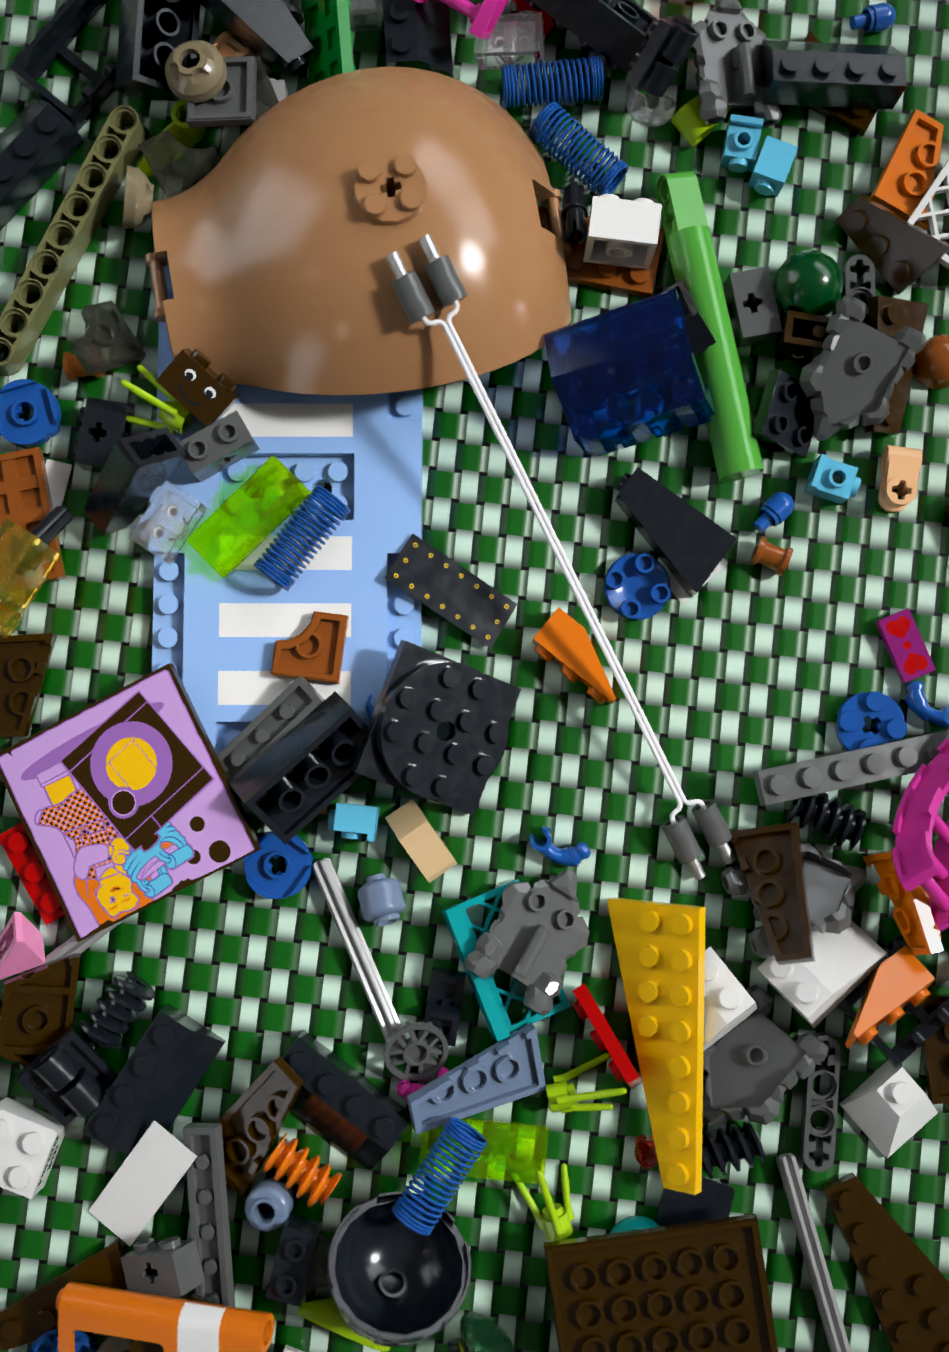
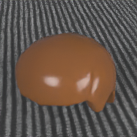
M940 334L939 336L935 335L929 338L924 349L917 354L913 373L921 384L931 389H945L949 387V335Z

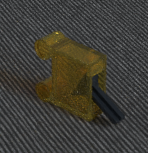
M64 505L55 507L31 532H28L7 518L0 526V636L2 638L9 637L15 631L21 617L61 557L48 544L73 519V514Z

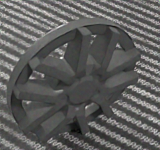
M407 1021L404 1022V1026L397 1030L394 1028L386 1041L385 1047H383L385 1064L393 1075L403 1080L416 1081L428 1078L440 1070L447 1060L449 1049L441 1028H437L429 1021L427 1023H409ZM408 1032L411 1038L406 1040L402 1035ZM429 1032H432V1033H433L431 1036H429L427 1039H425V1038L427 1037V1035L429 1034ZM396 1040L399 1042V1044L393 1045ZM439 1040H441V1042H442V1046L435 1045V1044H436ZM389 1054H390V1055L399 1054V1055H396V1056H394V1057H392V1058L389 1057ZM430 1054H438L440 1055V1057L438 1059L436 1057L431 1056ZM424 1063L433 1065L431 1068L423 1071ZM404 1064L403 1071H400L395 1066ZM417 1066V1073H409L410 1067Z

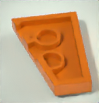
M915 109L910 114L870 199L895 212L903 220L907 221L934 181L935 168L939 164L943 124L918 109ZM926 207L924 208L921 214L927 213ZM928 219L914 223V226L917 225L924 230L930 228Z
M892 850L863 856L867 867L874 866L881 879L877 886L882 896L887 894L895 906L893 918L910 951L914 955H928L943 951L941 933L934 922L929 907L930 900L928 894L921 886L909 892L902 886L895 870Z

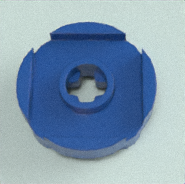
M19 379L6 384L0 390V435L10 443L24 448L36 447L46 443L51 437L59 433L61 407L56 396L44 385L30 379ZM24 406L34 410V415L28 421L23 418L19 419V414L23 413Z
M878 691L862 692L849 697L841 704L837 712L835 734L840 745L846 751L902 740L907 732V724L904 721V715L899 705L892 698ZM866 716L870 720L876 719L878 724L876 725L877 731L875 733L871 731L865 733L862 728L865 726L863 719Z
M273 832L257 837L262 850L244 858L245 877L249 886L257 894L268 899H284L301 891L308 883L312 874L313 856L307 844L297 835L286 844ZM283 856L286 859L284 862L287 867L286 871L280 870L276 874L271 871L273 864L269 862L272 857L278 859Z

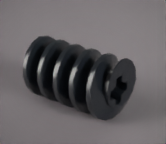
M825 792L794 799L787 813L786 822L790 823L798 816L800 817L798 825L800 829H803L810 822L812 823L811 834L815 835L823 828L824 840L827 841L833 834H836V846L840 847L847 839L849 840L848 850L851 851L857 845L864 832L867 817L864 810L857 809L854 811L853 806L849 803L841 806V801L836 797L829 800L828 794Z
M126 971L127 978L118 975L113 978L119 986L118 989L109 986L105 988V992L110 999L108 1001L99 997L96 1000L101 1011L92 1008L87 1011L93 1020L92 1022L84 1019L79 1021V1026L92 1041L107 1049H111L112 1045L119 1043L121 1040L120 1034H125L129 1030V1023L137 1020V1012H142L147 1007L145 1000L151 1001L155 997L153 988L144 979L131 971Z
M749 1121L743 1122L742 1133L736 1125H730L729 1136L726 1135L722 1128H717L715 1140L709 1132H703L702 1170L706 1172L710 1179L714 1178V1167L716 1166L723 1175H727L728 1163H731L737 1172L741 1171L742 1159H745L750 1168H754V1156L757 1155L763 1164H766L761 1140Z

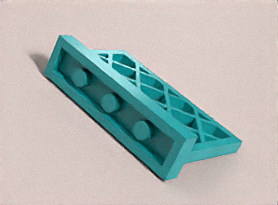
M519 879L441 910L491 1037L497 1042L509 1037L511 1033L529 1023L533 1024L570 1007L562 987L560 994L557 996L559 1003L553 1005L550 1013L545 1016L537 1013L531 1015L532 1010L527 1008L524 1018L511 1024L506 1012L511 999L514 998L524 1003V998L514 995L518 980L513 978L507 992L496 987L493 980L496 971L489 978L483 980L465 968L467 955L476 950L477 937L473 928L481 931L478 939L485 932L488 933L489 930L487 929L494 912L500 911V908H497V904L502 892L511 882H520ZM492 897H495L494 900H493V902H492V905H490V904H488V903H486V902H483V901L488 900V899H490V898H492ZM476 904L489 908L490 910L483 927L472 924L465 909ZM499 993L507 995L504 1003L502 1002Z

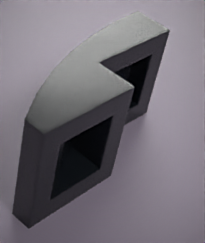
M432 967L424 1023L429 1021L437 1028H441L448 1046L455 1047L466 972ZM429 1032V1034L427 1035V1037H426L425 1039H427V1038H428L429 1036H431L433 1033H432V1032ZM439 1040L436 1044L442 1045L441 1040Z

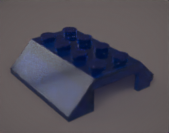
M676 288L544 334L552 382L573 438L586 454L594 453L596 457L617 451L618 444H622L624 448L649 441L650 434H654L656 438L681 431V425L683 424L691 428L710 422L711 416L715 415L714 402L709 387H704L685 330L687 320Z

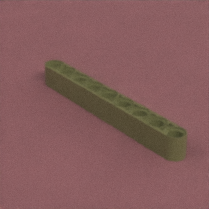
M118 106L108 116L0 316V355L5 351H9L7 359L0 362V373L3 375H15L24 366L126 177L127 165L132 166L145 141L146 130L138 114L130 106ZM128 124H133V126L130 129L124 131L122 130L124 126ZM118 152L116 157L107 159L109 154ZM103 180L100 186L91 188L94 182ZM87 208V212L84 215L76 217L79 210ZM72 237L68 244L60 246L64 238ZM56 265L53 273L45 275L48 267ZM41 294L37 302L29 304L32 296ZM25 322L24 328L20 332L14 333L17 324Z

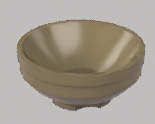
M192 40L180 44L169 54L165 64V77L171 91L181 100L193 103L204 102L217 95L223 88L227 77V65L215 46L206 41ZM197 54L200 56L196 66L192 68L182 66V60L187 55Z
M128 165L122 228L136 229L148 218H151L154 184L150 183L149 179L139 168Z

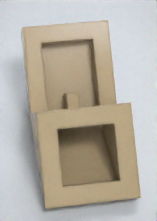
M411 799L385 817L399 842L429 883L457 864L447 846L432 828L414 799Z

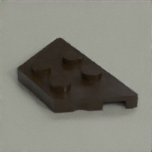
M74 953L5 981L0 1017V1056L9 1061H17L25 1068L72 1027L80 953Z

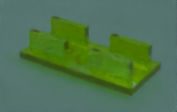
M272 455L186 541L225 579L304 502L303 500L308 499L307 495L312 494Z
M476 1118L460 1119L476 1129L487 1141V1146H485L483 1152H480V1157H476L477 1161L473 1163V1168H469L470 1172L466 1174L467 1177L539 1184L536 1172L540 1170L543 1172V1175L545 1174L549 1126ZM445 1125L422 1132L419 1165L424 1164L423 1159L427 1158V1153H431L430 1148L434 1147V1142H438L437 1137H441L440 1132L444 1131L443 1127ZM446 1136V1137H447L450 1141H452L454 1144H456V1145L459 1146L460 1148L466 1150V1149H465L463 1146H461L458 1142H456V1141L453 1140L452 1138ZM442 1141L447 1147H449L450 1149H452L453 1151H455V1152L458 1153L459 1155L463 1156V1155H462L458 1150H456L454 1147H452V1146L449 1145L448 1143ZM438 1146L443 1152L448 1154L453 1159L459 1161L454 1155L449 1153L444 1148ZM435 1152L439 1157H441L442 1159H444V1160H445L446 1162H448L450 1165H452V1166L458 1168V1167H457L456 1165H454L450 1160L446 1159V1158H445L444 1156H442L441 1154ZM431 1157L435 1162L443 1166L446 1170L455 1174L450 1168L442 1164L437 1159ZM427 1162L432 1168L436 1169L441 1174H445L437 1167H435L433 1164ZM423 1167L428 1173H432L429 1169Z

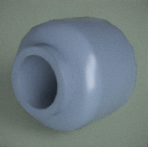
M385 873L367 877L365 879L366 884L359 888L357 893L364 920L373 923L375 927L386 926L401 919L400 915L406 908L400 882L394 878H386Z
M274 1177L262 1179L255 1184L245 1202L244 1210L249 1223L256 1229L266 1232L277 1230L290 1215L294 1204L292 1189L286 1190V1182L281 1179L276 1182L273 1180Z

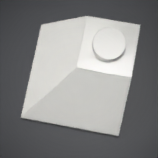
M889 1061L884 1063L839 1104L887 1159L938 1113L925 1092L900 1065L894 1068Z

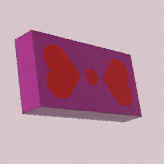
M909 608L875 622L901 683H906L936 670Z

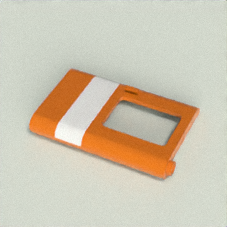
M72 1281L59 1291L55 1304L58 1311V1352H75V1330L158 1343L163 1347L164 1352H266L274 1332V1316L269 1312Z

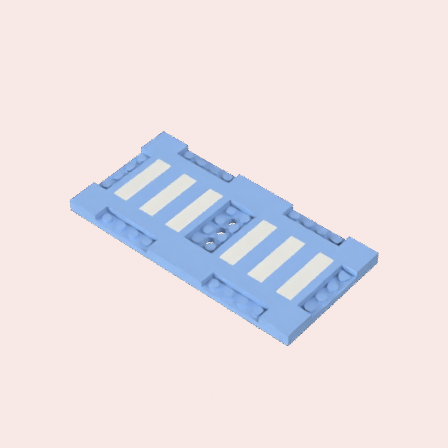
M168 263L167 266H164L168 299H173L174 295ZM158 322L157 378L174 360L166 322ZM236 384L237 388L235 391L241 396L223 417L237 410L260 450L203 482L196 478L185 459H183L152 496L151 553L154 555L152 672L169 663L174 664L217 755L297 679L271 675L275 641L289 640L301 634L310 624L314 611L348 615L349 619L340 684L313 680L307 681L324 700L336 692L353 708L367 726L369 725L368 714L365 709L367 697L372 694L371 705L375 708L400 641L405 640L422 647V603L385 579L411 535L415 534L422 539L423 388L367 395H313ZM157 388V399L163 402L171 401ZM157 407V420L153 421L162 423V420L158 418L160 409ZM193 416L188 429L183 434L175 432L174 437L179 443L206 426ZM255 482L265 485V493L258 499L250 498L247 492L249 486ZM293 482L298 485L299 490L294 498L285 499L281 496V488L285 483ZM326 482L332 486L331 493L350 509V513L344 518V521H341L324 506L313 500L323 510L340 522V526L333 523L319 510L311 506L318 514L332 523L337 530L331 529L317 516L309 512L316 520L333 532V535H329L316 523L304 516L310 523L326 534L329 540H326L302 522L310 531L325 541L326 545L321 544L306 531L298 527L309 538L319 544L322 549L319 550L308 540L296 533L318 552V554H314L303 544L291 537L313 555L314 559H311L290 544L308 559L310 564H307L288 550L306 565L307 569L302 568L284 555L303 571V574H300L282 561L299 576V578H295L281 568L295 580L294 586H291L289 591H286L258 570L254 563H256L258 558L265 559L262 556V553L268 554L265 548L272 549L269 543H274L273 538L279 539L277 534H282L281 529H286L284 524H289L288 519H293L292 514H297L296 509H300L301 504L305 505L303 500H308L307 495H312L311 490H313L315 485ZM172 505L179 508V514L175 518H170L167 515V510ZM186 518L188 522V528L185 535L178 541L170 542V539H176L182 535L185 529V522L183 519ZM161 526L165 529V535L161 539H156L153 536V531L156 527Z

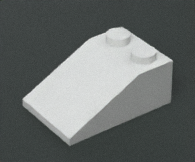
M852 920L851 926L840 934L812 932L815 961L779 965L773 955L757 968L764 979L813 1028L888 956V953Z
M711 946L705 950L704 1051L758 1009L756 1002Z

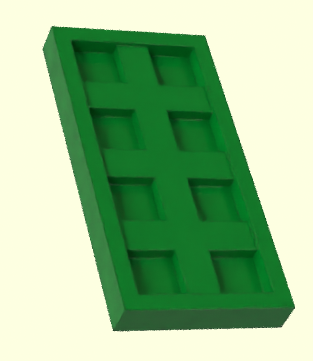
M302 0L305 35L313 46V50L307 58L310 85L338 74L356 71L352 53L353 33L350 29V0Z

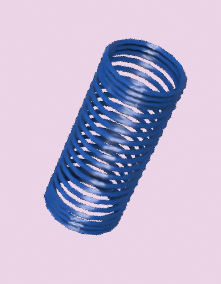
M588 56L586 59L582 57L580 60L578 57L575 60L570 58L569 61L565 58L563 63L561 59L557 63L554 59L551 63L547 60L545 64L543 61L539 64L535 61L534 64L529 62L528 66L524 62L522 68L519 63L516 65V68L513 63L509 65L503 64L501 75L505 109H514L515 90L516 106L518 109L520 107L519 75L522 107H526L524 71L527 82L528 106H532L530 69L533 82L534 106L538 105L536 69L540 106L543 105L542 69L546 105L549 104L548 69L550 74L551 102H555L553 68H555L557 104H560L559 65L561 68L562 100L565 104L567 102L565 64L567 68L569 103L571 104L573 101L571 64L573 68L574 101L578 102L577 63L579 68L580 101H584L583 63L585 68L586 101L590 100V92L593 101H601L604 96V73L601 56Z
M556 101L549 103L541 110L529 129V137L536 144L539 143V146L548 151L549 155H552L554 159L557 158L558 163L561 162V165L565 166L566 170H570V173L574 174L575 178H578L580 182L583 181V184L587 185L588 189H592V193L599 197L603 194H611L621 183L629 169L626 162L622 159L618 160V155L614 156V151L610 152V149L605 148V144H601V141L597 140L596 136L592 137V132L588 133L587 128L583 129V124L579 125V121H575L574 117H570V113H566V110L562 109V106L557 104ZM567 117L566 121L560 126L563 119ZM571 121L570 125L564 130L568 122ZM576 124L575 128H574V129L571 131V133L567 136V138L564 140L563 144L557 149V147H558V145L560 144V142L566 137V135L569 133V131L571 130V128ZM580 128L578 134L572 139L567 148L562 152L564 146L571 140L575 132ZM556 131L553 138L549 140L550 136ZM562 133L558 141L555 144H553L555 139ZM584 133L583 137L578 141V143L575 145L572 151L567 155L569 149L575 144L580 135ZM588 137V139H587V141L584 143V145L580 148V150L577 152V154L571 159V157L573 156L574 152L580 147V145L583 143V141ZM593 140V142H592V144L590 145V147L585 151V153L583 154V156L576 162V160L578 159V157L580 156V154L585 150V148L587 147V145ZM595 145H597L596 148H595V150H594V151L591 153V155L588 157V159L581 165V163L583 162V160L585 159V157L589 154V152L592 150V148H593ZM601 149V151L599 152L598 156H597V157L593 160V162L586 168V166H587V164L590 162V160H591V159L594 157V155ZM606 152L599 164L590 172L595 163ZM610 156L609 160H608L607 163L604 165V167H603V168L599 171V173L594 177V175L596 174V172H597V170L600 168V166H601V165L605 162V160ZM613 162L612 166L608 169V171H607V172L603 175V177L599 180V178L601 177V175L603 174V172L606 170V168Z
M315 485L313 490H311L312 495H307L308 500H303L305 505L301 504L300 509H296L297 514H292L293 519H288L289 524H284L286 529H281L282 534H277L279 539L273 538L274 543H269L272 549L265 548L268 553H262L265 559L258 558L256 563H254L258 570L286 591H289V588L294 586L295 580L281 568L295 578H299V576L282 561L300 574H303V571L284 555L302 568L307 569L306 565L288 550L307 564H310V561L290 544L311 559H314L313 555L291 537L303 544L314 554H318V552L296 533L308 540L319 550L322 549L319 544L309 538L298 527L306 531L321 544L326 545L325 541L310 531L302 522L315 530L323 538L329 540L326 534L310 523L304 516L316 523L329 535H333V532L316 520L309 512L317 516L331 529L337 530L332 523L318 514L311 506L319 510L333 523L340 526V522L323 510L313 500L320 503L341 521H344V518L350 513V509L342 501L320 485Z
M455 1117L449 1118L443 1127L444 1131L440 1132L441 1137H437L438 1142L433 1143L434 1147L430 1148L431 1153H427V1158L423 1159L424 1164L419 1165L420 1169H417L416 1174L412 1176L413 1180H410L409 1185L405 1187L406 1191L402 1192V1196L398 1198L392 1207L394 1215L400 1222L423 1236L431 1234L435 1228V1223L439 1221L438 1218L442 1217V1212L446 1210L445 1207H448L449 1201L453 1199L452 1196H455L456 1190H459V1185L463 1183V1179H466V1174L470 1172L469 1168H473V1163L477 1161L476 1157H480V1152H483V1149L487 1146L486 1139L476 1129ZM446 1136H448V1137L452 1138L453 1140H455L456 1142H458V1143H459L461 1146H463L466 1150H464V1149L460 1148L459 1146H457L456 1144H454V1143H453L452 1141H450ZM442 1141L454 1147L463 1156L459 1155L458 1153L447 1147ZM438 1146L447 1150L449 1153L454 1155L459 1161L450 1157L448 1154L443 1152ZM435 1152L441 1154V1155L444 1156L446 1159L450 1160V1161H451L454 1165H456L458 1168H456V1167L450 1165V1164H449L448 1162H446L444 1159H442L441 1157H439ZM431 1157L437 1159L442 1164L450 1168L455 1174L446 1170L443 1166L435 1162ZM427 1162L433 1164L439 1170L447 1174L451 1179L445 1177L439 1171L432 1168ZM423 1167L429 1169L436 1176L443 1179L448 1185L442 1183L435 1176L428 1173ZM420 1173L426 1175L429 1179L440 1185L444 1190L438 1188L431 1181L424 1178ZM416 1178L422 1180L426 1185L437 1191L441 1196L435 1194L431 1189L420 1183ZM413 1184L418 1185V1186H419L422 1190H424L426 1193H428L429 1195H431V1196H433L434 1198H436V1199L438 1200V1202L434 1201L432 1198H430V1197H429L427 1194H425L423 1191H421V1190H419L418 1188H416ZM409 1189L414 1190V1192H416V1193H417L419 1196H421L423 1199H425V1200H427L428 1202L432 1203V1204L435 1206V1208L432 1207V1206H430L427 1202H425L423 1199H421V1198L418 1197L417 1195L413 1194ZM405 1194L409 1195V1196H410L411 1198H413L416 1202H414L413 1200L409 1199ZM419 1204H421V1205L424 1206L425 1208L429 1209V1210L432 1212V1214L429 1213V1212H427V1211H426L423 1207H421Z

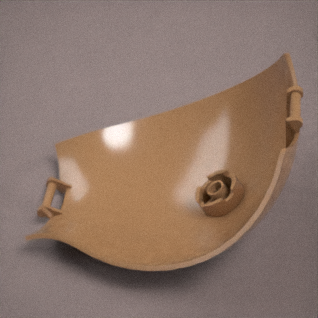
M375 67L338 74L308 85L281 100L261 115L238 137L214 169L201 181L180 194L152 203L154 252L146 254L145 260L146 265L150 267L156 304V309L153 310L154 319L158 322H166L173 359L183 349H190L192 352L198 349L211 361L209 367L218 375L224 373L235 384L300 394L367 395L422 389L468 379L442 326H427L422 320L411 325L391 285L396 280V277L386 256L397 251L407 272H416L435 310V313L427 317V319L430 321L440 319L446 323V316L454 309V304L443 308L424 269V266L429 264V261L419 242L420 238L430 234L440 256H449L468 295L458 301L460 305L459 311L452 317L451 322L477 375L491 372L514 363L542 348L557 337L571 322V305L565 258L572 254L571 244L565 240V230L559 205L562 199L559 189L551 187L541 153L531 138L507 111L481 91L446 75L409 67ZM537 201L542 206L547 207L551 232L541 227ZM168 263L174 295L173 299H168L164 266H167Z

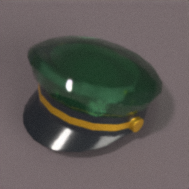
M473 1311L462 1316L460 1321L461 1336L451 1339L447 1343L449 1352H515L510 1338L501 1327L486 1316Z

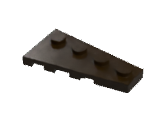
M121 1239L114 1240L108 1246L86 1257L69 1270L63 1271L41 1287L35 1288L0 1310L1 1352L34 1342L44 1333L58 1329V1311L55 1306L56 1298L59 1291L71 1281L128 1290L120 1258L125 1255Z

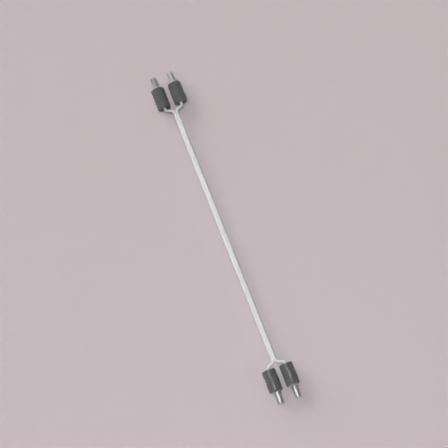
M430 234L419 239L429 261V264L424 266V269L443 308L454 304V309L446 316V323L440 319L432 321L427 319V317L435 313V310L416 272H407L397 251L386 256L396 277V280L391 285L411 325L422 320L427 326H442L677 801V808L671 812L670 819L662 824V829L679 863H687L695 880H700L706 876L698 860L702 850L685 816H675L681 811L683 803L690 806L697 804L692 808V813L709 847L718 848L725 864H731L736 860L728 844L732 835L715 800L686 799L451 322L452 317L459 311L460 305L458 301L468 295L449 256H440Z

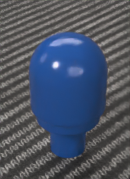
M888 3L869 5L862 10L861 14L850 17V28L852 30L862 28L866 33L888 30L895 22L896 12L894 7Z
M784 492L773 494L762 504L759 510L761 516L753 523V527L758 532L763 533L770 525L776 527L778 524H781L794 509L792 497Z

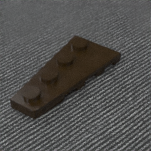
M879 295L869 298L868 326L891 338H894L896 333L904 326H909L923 333L929 304ZM915 363L903 374L898 384L894 386L892 397L889 400V415L880 425H866L864 433L896 435L900 433Z
M797 822L731 831V841L750 887L749 890L759 911L761 922L776 962L779 965L815 961L800 831Z
M281 1056L267 1067L217 1122L222 1123L226 1182L241 1199L249 1192L304 1084L300 1076Z

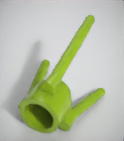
M138 365L137 370L171 401L163 402L126 380H121L120 384L160 409L158 418L162 420V423L131 415L126 416V421L156 430L167 427L173 436L175 432L183 434L191 424L194 415L156 382L157 377L142 365Z
M604 1053L564 1074L554 1075V1083L546 1085L551 1112L561 1111V1114L572 1111L613 1110L614 1106L611 1103L578 1102L624 1095L627 1092L625 1088L576 1094L574 1082L567 1084L568 1080L608 1060L610 1054Z
M565 1163L561 1164L563 1208L560 1203L553 1204L543 1172L540 1170L536 1172L546 1205L542 1209V1214L518 1173L512 1171L511 1177L535 1217L538 1229L544 1230L547 1240L552 1242L569 1237L573 1233L570 1221L575 1216L571 1207L567 1165Z

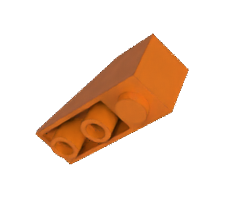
M558 607L533 638L532 643L536 645L534 652L547 662L553 659L562 666L560 672L571 682L576 684L580 680L589 688L586 693L601 705L605 701L608 704H612L616 697L586 629Z
M906 945L882 962L871 976L845 1043L848 1049L858 1041L864 1046L879 1034V1031L876 1029L883 1022H886L888 1026L892 1025L905 1014L902 1009L910 1002L915 1007L931 994L927 988L935 980L934 976Z

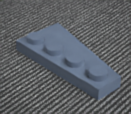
M532 1023L527 1024L509 1037L497 1042L408 1095L407 1102L410 1117L416 1134L445 1125L450 1117L463 1119L546 1090L536 1028Z

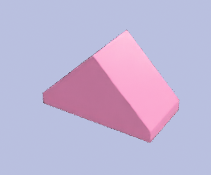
M21 912L13 913L0 935V980L46 964L43 934Z

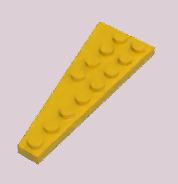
M615 897L609 898L610 920L663 1188L697 1195L702 1191L706 907Z

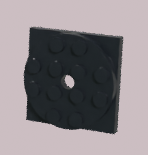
M401 640L351 771L475 815L486 782L494 773L504 755L508 740V723L521 688L482 673L471 666L458 663L413 643ZM447 721L450 725V733L445 739L440 740L437 736V728L442 722Z

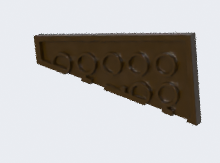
M853 1172L822 1185L821 1187L892 1352H949L948 1280Z

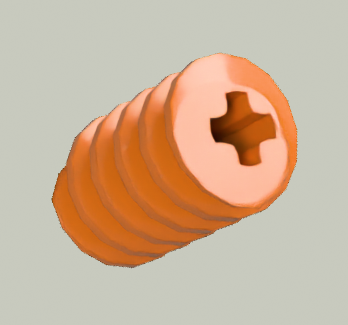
M286 1132L266 1159L262 1171L266 1173L275 1167L276 1172L273 1180L277 1182L282 1177L287 1176L286 1190L297 1184L299 1187L296 1198L299 1199L308 1193L310 1194L307 1202L309 1208L317 1202H320V1205H322L339 1182L342 1174L337 1172L329 1177L331 1170L329 1163L318 1169L320 1156L315 1155L307 1160L309 1148L305 1146L296 1152L298 1139L293 1138L285 1143Z

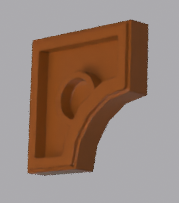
M314 611L310 624L301 634L289 640L275 641L271 675L289 678L303 676L306 680L340 684L349 616Z

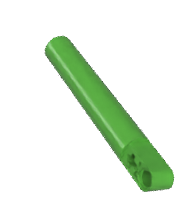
M693 171L660 174L656 181V197L658 204H662L661 219L674 282L676 283L684 279L716 340V343L708 347L706 351L691 358L719 482H731L749 478L762 473L764 467L757 437L752 435L754 428L753 418L698 178Z

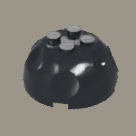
M402 1192L378 1194V1197L354 1207L337 1228L328 1252V1282L331 1297L339 1314L343 1317L347 1326L358 1335L364 1336L374 1344L389 1347H411L443 1329L454 1318L465 1300L471 1277V1256L468 1243L464 1241L455 1225L456 1220L445 1210V1212H442V1217L438 1218L439 1221L435 1223V1228L430 1235L423 1236L412 1231L397 1219L392 1210L398 1198L402 1196ZM405 1194L409 1199H411V1200H413L414 1202H416V1201H415L413 1198H411L409 1195ZM423 1199V1200H424L425 1202H427L430 1206H432V1207L435 1208V1206H434L432 1203H430V1202H428L427 1200ZM419 1204V1205H420L421 1207H423L427 1212H429V1213L432 1214V1212H431L429 1209H427V1208H425L424 1206H422L421 1204Z

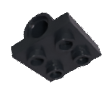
M682 14L654 21L645 36L648 42L642 52H637L629 63L628 70L630 73L625 82L634 89L642 88L656 97H663L679 70L675 63L682 64L699 36V33L690 25L691 21Z
M780 369L770 370L752 435L757 437L760 448L772 452L787 453L796 459L806 458L813 436L814 415L810 407V400L813 396L806 397L799 384V380Z
M71 1027L17 1074V1081L65 1127L75 1117L83 1118L99 1106L106 1095V1090L114 1083L118 1073Z

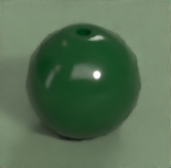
M804 250L788 257L775 273L773 282L778 308L785 315L788 310L821 316L828 315L834 309L838 300L841 299L844 279L838 263L823 252L815 250Z

